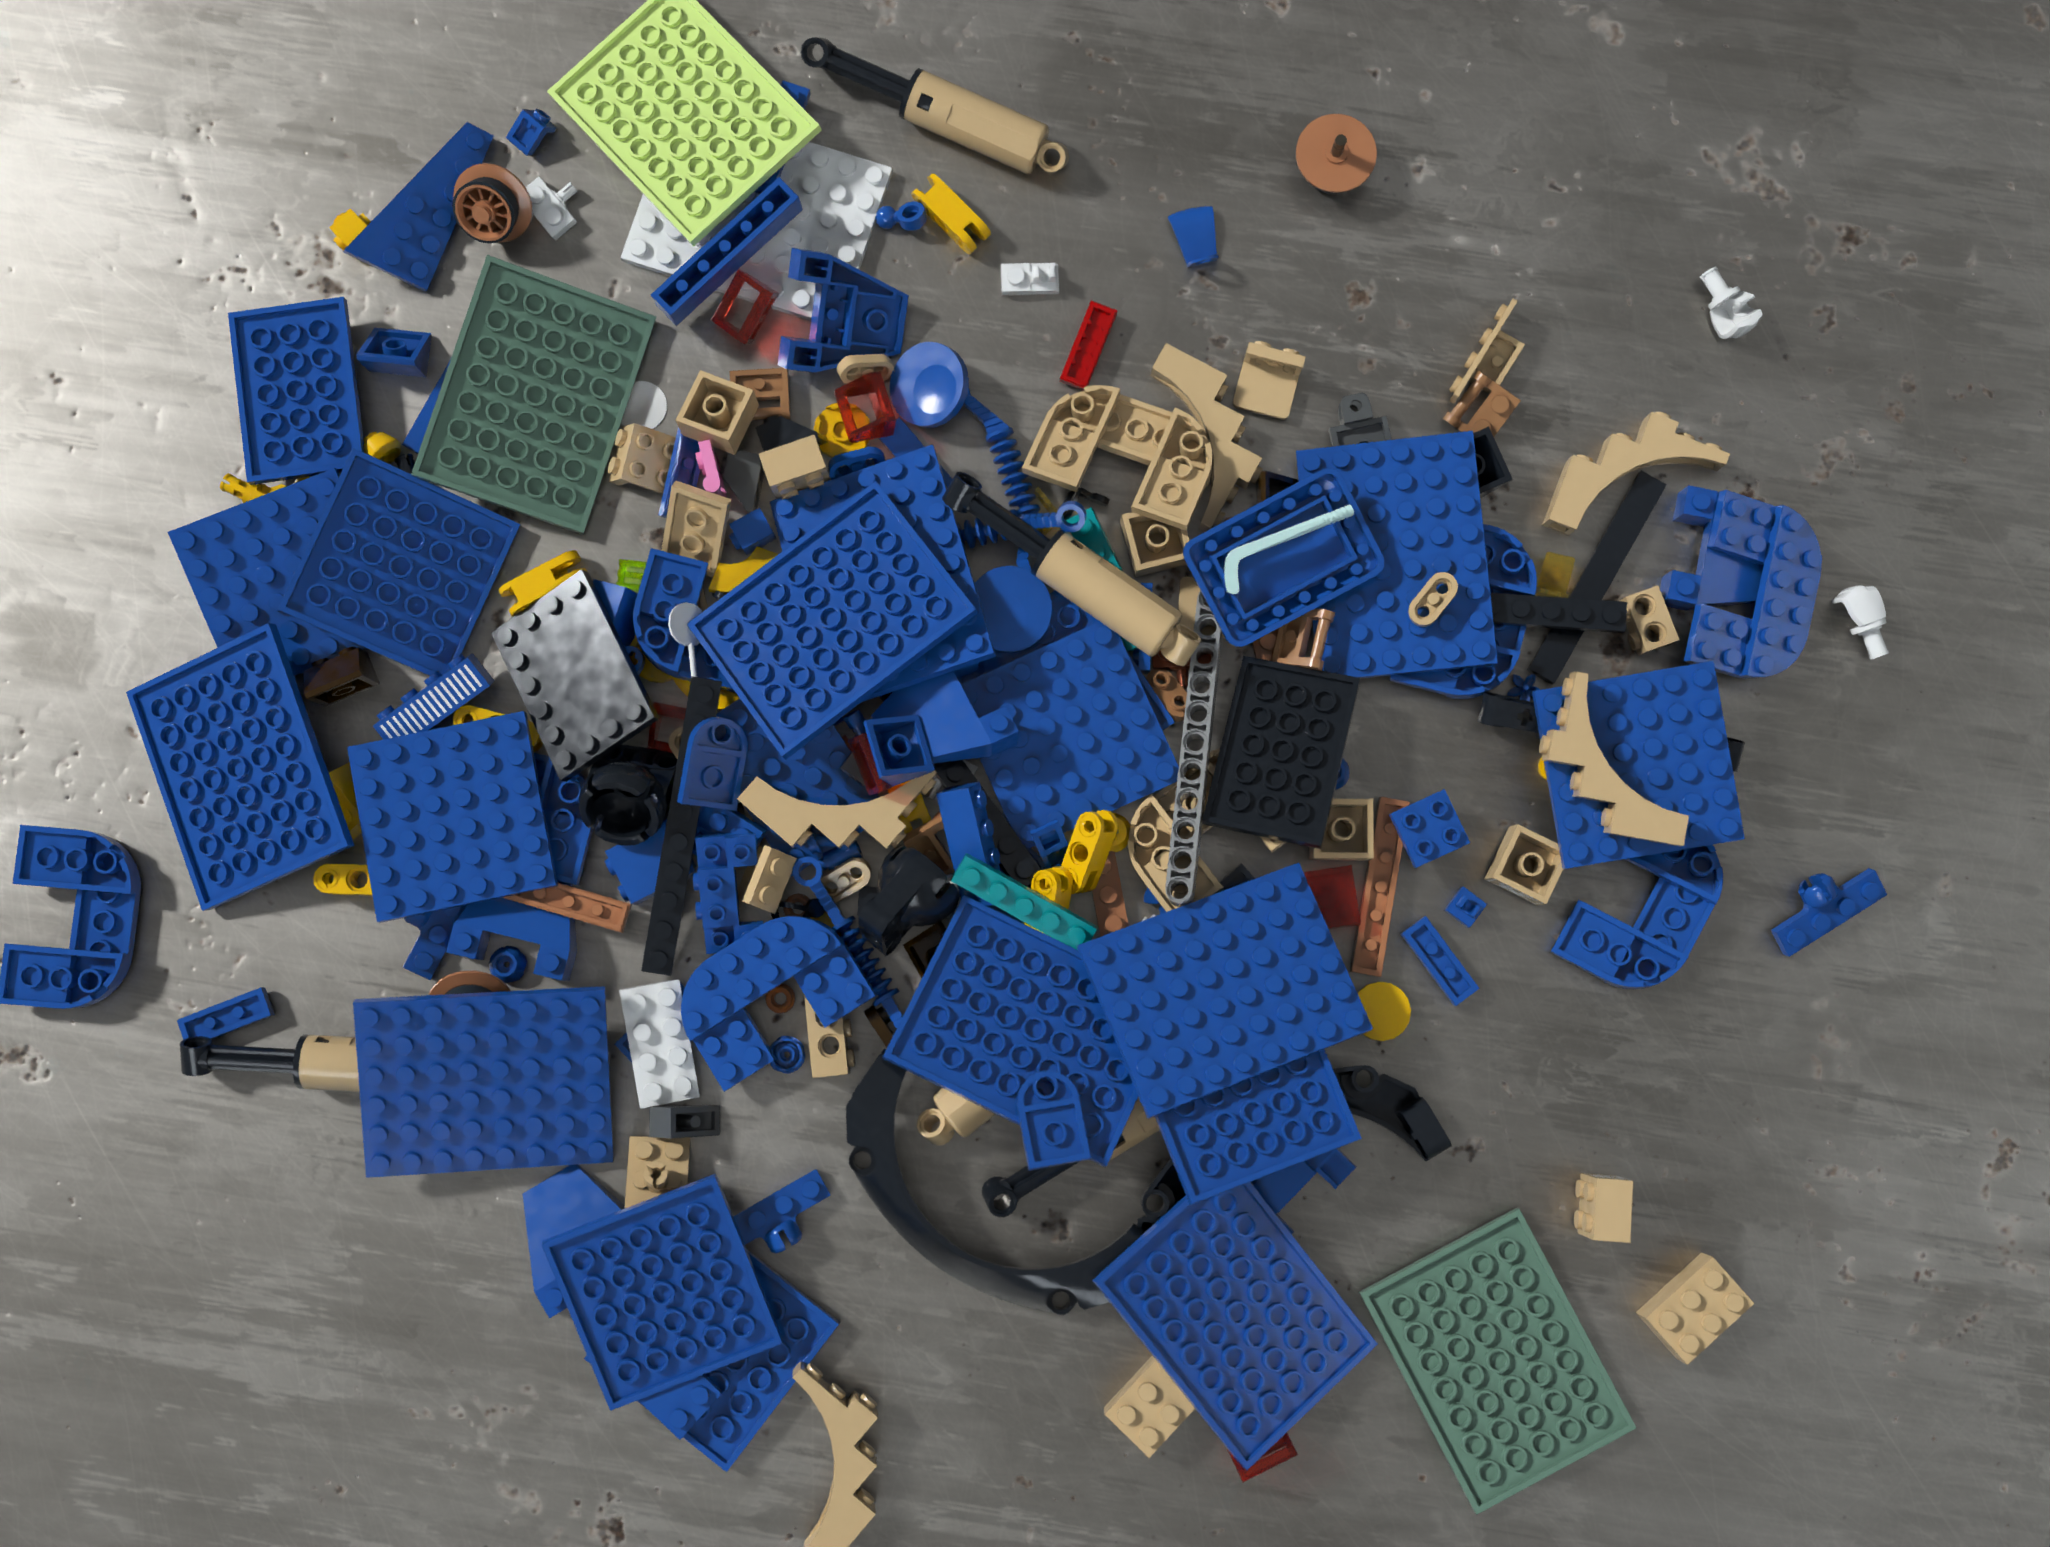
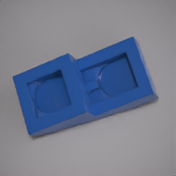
M1056 819L1030 831L1046 869L1061 866L1068 847V842Z

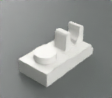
M1001 264L1002 295L1059 294L1058 264Z

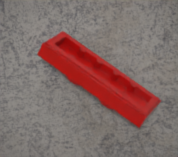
M1092 300L1090 301L1059 382L1083 391L1084 387L1089 386L1118 310Z

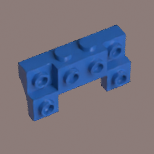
M710 833L698 834L695 837L698 873H693L694 891L700 892V902H695L697 920L702 919L706 954H716L764 923V921H740L735 868L757 865L756 834L728 835Z
M1337 1148L1254 1180L1251 1183L1288 1231L1293 1234L1294 1230L1278 1215L1283 1207L1316 1173H1319L1336 1189L1357 1166Z

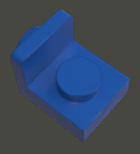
M522 109L506 139L526 156H533L545 134L554 133L557 127L550 122V116L542 110Z

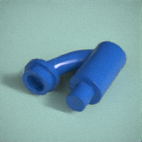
M812 832L813 834L806 841L812 854L816 852L822 853V847H835L822 853L823 858L818 860L822 864L823 871L826 869L830 871L850 858L863 857L856 840L849 847L843 845L839 849L826 836H816Z

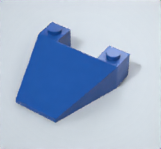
M792 248L788 277L799 281L814 282L816 285L809 339L781 336L778 357L779 366L788 370L816 373L837 368L839 362L848 355L885 354L892 356L901 354L909 295L830 254Z
M1688 485L1677 495L1673 521L1704 527L1696 575L1672 570L1662 577L1660 591L1667 607L1687 611L1694 610L1695 604L1701 603L1712 607L1756 603L1763 566L1708 548L1719 496L1718 491Z
M979 663L893 691L871 715L872 719L919 715L933 763L990 757L1018 744L1019 730L1007 707L1004 706L978 718L958 678L978 670Z
M557 880L558 883L573 887V884ZM498 898L467 905L453 924L446 953L475 960H484L492 932L541 944L533 974L561 981H570L577 955L575 919L505 898Z
M579 1165L567 1166L522 1194L534 1293L549 1319L566 1309L567 1306L542 1248V1241L625 1208L622 1202Z

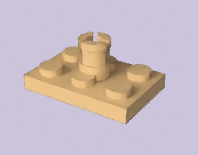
M675 481L671 486L661 551L708 562L709 567L706 576L713 578L721 561L732 499Z
M630 1136L625 1208L688 1184L690 1137L669 1139Z

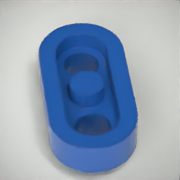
M866 447L836 455L828 463L829 476L832 480L886 461L884 453L877 447Z

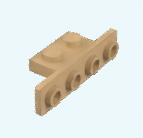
M1513 298L1508 306L1505 304L1501 305L1493 318L1498 321L1493 330L1489 327L1478 342L1483 345L1482 349L1478 354L1473 351L1464 365L1469 370L1464 378L1458 375L1449 391L1454 393L1449 400L1451 403L1454 404L1468 381L1474 382L1475 379L1473 377L1478 370L1499 385L1505 378L1525 345L1500 330L1518 302L1516 299ZM1484 386L1483 390L1490 394L1491 390Z

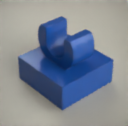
M1462 886L1444 911L1465 927L1470 928L1487 903Z

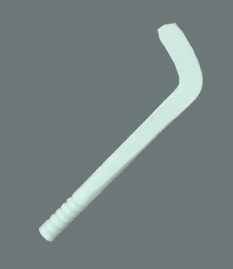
M1350 504L1335 511L1333 510L1231 550L1226 556L1224 565V581L1227 593H1239L1238 564L1242 558L1315 531L1331 523L1333 524L1354 516L1352 506Z

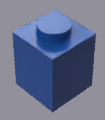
M760 508L729 524L733 533L729 534L736 550L742 548L746 555L752 553L757 546L761 548L777 539Z

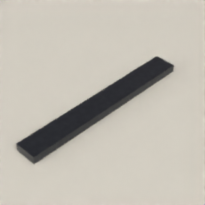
M1642 470L1637 474L1568 598L1603 599L1667 484ZM1550 628L1527 671L1553 685L1584 631Z

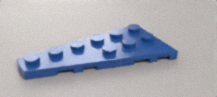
M466 122L343 252L426 292L457 222L453 213L455 183L461 173L467 168L483 162L494 135Z

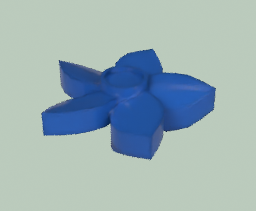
M1513 674L1512 680L1516 687L1510 689L1506 696H1519L1520 700L1530 701V697H1533L1532 691L1540 690L1538 687L1533 686L1536 681V675H1529L1524 681L1522 677Z

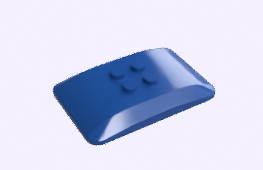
M1325 468L1194 537L1183 548L1184 560L1224 637L1229 644L1235 647H1243L1373 578L1384 567L1382 552L1342 475L1334 468ZM1350 504L1352 506L1354 516L1333 524L1331 523L1315 531L1242 558L1238 564L1239 593H1227L1224 581V565L1226 556L1231 550L1333 510L1335 511Z

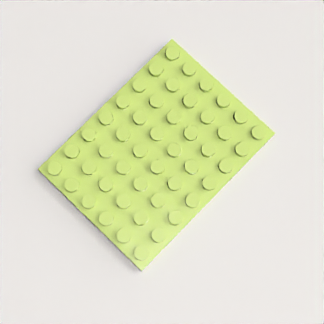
M647 0L547 91L551 98L693 247L822 131L820 125L697 0Z

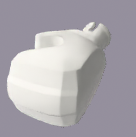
M1716 266L1700 276V279L1713 296L1712 302L1709 303L1708 307L1711 310L1712 325L1720 338L1728 339L1744 336L1757 325L1763 314L1760 309L1748 306L1747 302L1755 298L1753 294L1741 291L1739 286L1734 288L1728 287Z
M1861 585L1848 587L1841 591L1832 600V604L1842 602L1845 605L1851 619L1858 625L1850 629L1852 635L1857 633L1858 636L1862 635L1870 660L1888 654L1889 650H1887L1880 632L1881 625L1887 622L1885 619L1884 603L1879 591L1874 586Z

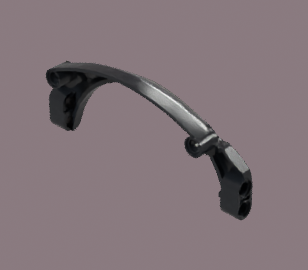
M884 1048L846 1105L847 1143L855 1146L849 1156L850 1168L854 1171L860 1184L875 1206L893 1228L915 1250L936 1267L957 1280L1001 1300L1041 1311L1052 1312L1057 1315L1069 1313L1077 1302L1084 1310L1108 1303V1299L1092 1280L1146 1232L1134 1223L1111 1244L1078 1261L1047 1268H1017L989 1262L966 1252L943 1236L926 1219L905 1184L896 1154L894 1136L895 1112L898 1095L907 1070L883 1059L886 1051ZM858 1152H866L870 1155L871 1164L869 1167L860 1168L856 1165L855 1156ZM1057 1292H1065L1069 1296L1068 1303L1063 1307H1057L1052 1303L1053 1295Z
M1369 1065L1333 1068L1351 1114L1368 1119L1386 1128L1409 1145L1425 1162L1452 1147L1447 1134L1426 1100L1419 1096L1416 1088L1386 1074L1378 1075V1072ZM1362 1070L1367 1071L1371 1077L1369 1085L1364 1088L1360 1087L1356 1081L1357 1074ZM1171 1158L1142 1194L1140 1204L1146 1215H1142L1137 1219V1226L1144 1231H1147L1186 1195ZM1158 1194L1162 1197L1163 1205L1159 1210L1151 1211L1147 1208L1146 1201L1150 1195Z

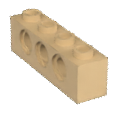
M804 995L812 1078L851 1073L850 1067H855L854 1050L848 1049L847 1037H852L850 1019L845 1020L844 1016L824 1028ZM830 1036L835 1037L839 1041V1049L835 1054H830L824 1049V1041Z

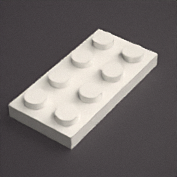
M680 979L620 989L640 1109L700 1097L691 1042L686 1035L682 1022Z

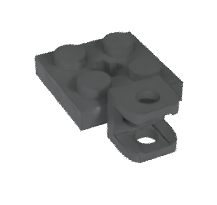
M1365 393L1348 395L1342 398L1338 406L1340 426L1331 427L1328 430L1332 447L1392 440L1387 416L1373 418L1370 400ZM1350 406L1356 407L1358 411H1353Z

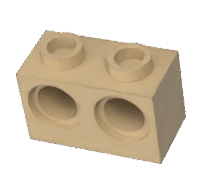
M1658 585L1626 596L1620 600L1621 602H1627L1626 626L1629 631L1628 642L1630 647L1634 651L1636 650L1638 656L1679 641L1678 634ZM1635 602H1640L1645 606V615H1641L1636 611ZM1646 629L1654 631L1656 634L1655 642H1651L1646 638Z

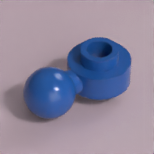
M913 201L902 205L898 211L891 206H882L878 209L875 220L878 226L883 229H891L896 223H900L903 229L914 231L920 229L926 223L927 214L922 203Z

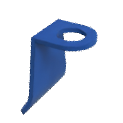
M1212 206L1186 209L1168 216L1187 267L1214 262L1219 259L1216 250L1215 221Z

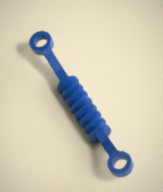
M968 388L967 397L963 405L983 423L987 434L985 437L988 443L996 442L989 450L993 454L1000 453L999 456L994 458V464H1004V466L997 470L998 475H1007L1006 478L1001 480L1002 486L1011 485V488L1004 492L1005 496H1015L1008 503L1009 507H1019L1016 510L1018 515L1038 514L1040 506L1038 504H1029L1036 499V494H1026V491L1033 487L1032 483H1022L1029 475L1018 472L1022 468L1024 461H1015V459L1021 456V451H1011L1018 442L1016 439L1007 440L1008 437L1014 434L1013 428L1009 427L982 403L977 401L976 398L971 396ZM1018 546L1017 567L1031 571L1032 569L1028 561L1029 553Z
M1076 501L1063 503L1057 512L1051 514L1018 515L1015 509L1009 510L1035 529L1060 527L1068 533L1079 531L1084 526L1087 518L1084 506ZM1067 510H1074L1079 515V521L1074 524L1068 523L1064 519L1063 513ZM978 518L975 519V527L972 526L969 519L965 520L963 530L957 522L964 548L965 541H967L970 548H975L976 538H978L982 546H985L987 544V536L990 537L993 544L998 542L999 532L987 524L984 525L983 521ZM1001 535L1004 541H1008V540H1009V539H1007L1006 537H1004L1003 535Z
M813 857L800 858L793 866L794 879L798 884L810 887L813 893H815V896L819 899L824 910L828 912L827 914L834 924L832 929L841 934L840 937L847 944L850 952L878 995L872 1004L876 1007L882 1003L886 1012L890 1015L895 1028H897L903 1013L899 1010L900 1008L893 996L900 991L898 988L887 989V986L892 982V978L881 979L886 968L875 969L880 958L869 959V955L874 951V948L863 949L862 946L867 941L864 938L857 939L856 936L860 932L859 927L850 928L856 920L854 915L846 919L821 882L823 877L822 864ZM806 863H811L816 868V875L811 880H804L800 875V869Z

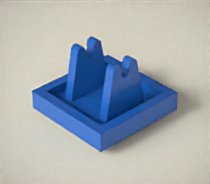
M1445 789L1389 814L1414 868L1470 844Z

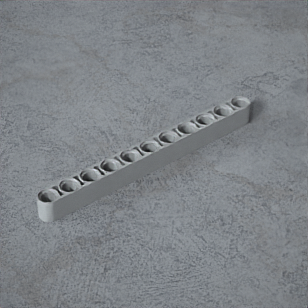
M1201 591L1197 597L1194 631L1200 636L1201 642L1190 660L1165 886L1168 899L1176 907L1192 903L1195 897L1223 633L1210 608L1204 605L1206 600ZM1211 625L1216 628L1212 635L1206 636L1201 633L1205 626ZM1203 654H1211L1213 656V660L1208 664L1198 662V658ZM1200 682L1210 684L1209 690L1204 693L1196 692L1195 687ZM1196 711H1205L1207 713V717L1201 722L1191 719ZM1194 739L1204 742L1203 747L1198 751H1192L1188 748L1189 743ZM1191 768H1197L1201 771L1200 776L1195 780L1185 778L1186 772ZM1186 798H1196L1198 803L1195 808L1187 810L1182 807V803ZM1185 826L1195 829L1194 835L1189 839L1179 837V831ZM1180 856H1189L1191 864L1185 869H1180L1175 865L1176 860ZM1178 885H1184L1188 888L1187 895L1182 899L1172 896L1173 889Z

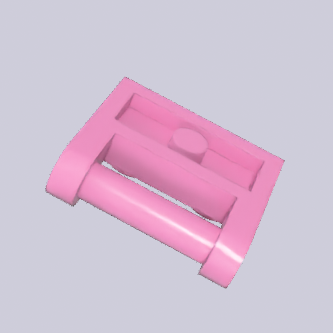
M710 439L698 442L700 452L695 453L699 469L702 471L703 477H705L703 480L705 491L727 498L717 454Z

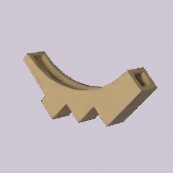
M1165 343L1152 367L1151 377L1167 386L1186 404L1197 422L1203 427V432L1212 448L1211 490L1207 509L1198 528L1206 532L1212 527L1221 524L1226 514L1221 511L1226 501L1230 504L1233 502L1239 490L1235 484L1246 490L1250 482L1254 484L1257 482L1263 468L1259 467L1262 457L1232 442H1239L1246 427L1242 426L1244 415L1219 403L1229 387L1225 385L1227 374Z
M1651 412L1643 419L1635 442L1632 441V437L1626 434L1612 433L1604 441L1596 463H1593L1592 458L1580 454L1572 455L1565 462L1542 525L1570 535L1577 529L1586 509L1599 492L1624 475L1649 466L1665 464L1696 465L1718 471L1727 464L1730 453L1722 451V447L1719 445L1698 442L1690 434L1675 433L1679 422L1672 420V417L1664 412Z
M1577 671L1569 673V678L1566 677L1562 685V695L1565 696L1564 707L1559 708L1556 720L1560 730H1548L1547 734L1542 736L1539 745V753H1543L1542 761L1578 767L1577 772L1574 771L1570 780V789L1573 790L1572 797L1608 803V808L1603 809L1601 816V826H1604L1603 833L1674 846H1684L1689 816L1666 810L1644 799L1626 785L1609 766L1597 745L1589 720L1587 704L1588 673Z
M934 770L929 774L912 779L890 794L868 802L851 805H820L798 800L774 789L759 777H756L737 800L793 848L796 844L802 846L813 833L809 829L814 826L839 849L843 845L849 847L860 835L856 830L861 827L887 850L890 845L896 848L906 837V834L903 832L906 825L898 818L901 815L906 818L917 806L914 802L921 792L926 796L937 782L933 778L937 772Z
M800 1361L793 1369L792 1378L809 1394L821 1413L830 1435L834 1457L833 1479L829 1497L817 1524L805 1539L804 1547H849L876 1515L875 1499L865 1489L861 1488L860 1491L858 1490L861 1484L877 1467L876 1451L867 1442L862 1441L859 1443L858 1441L878 1419V1410L875 1408L877 1403L868 1394L863 1393L860 1395L855 1390L846 1399V1393L835 1383L829 1385L821 1378L823 1376L822 1372L811 1363L806 1365Z

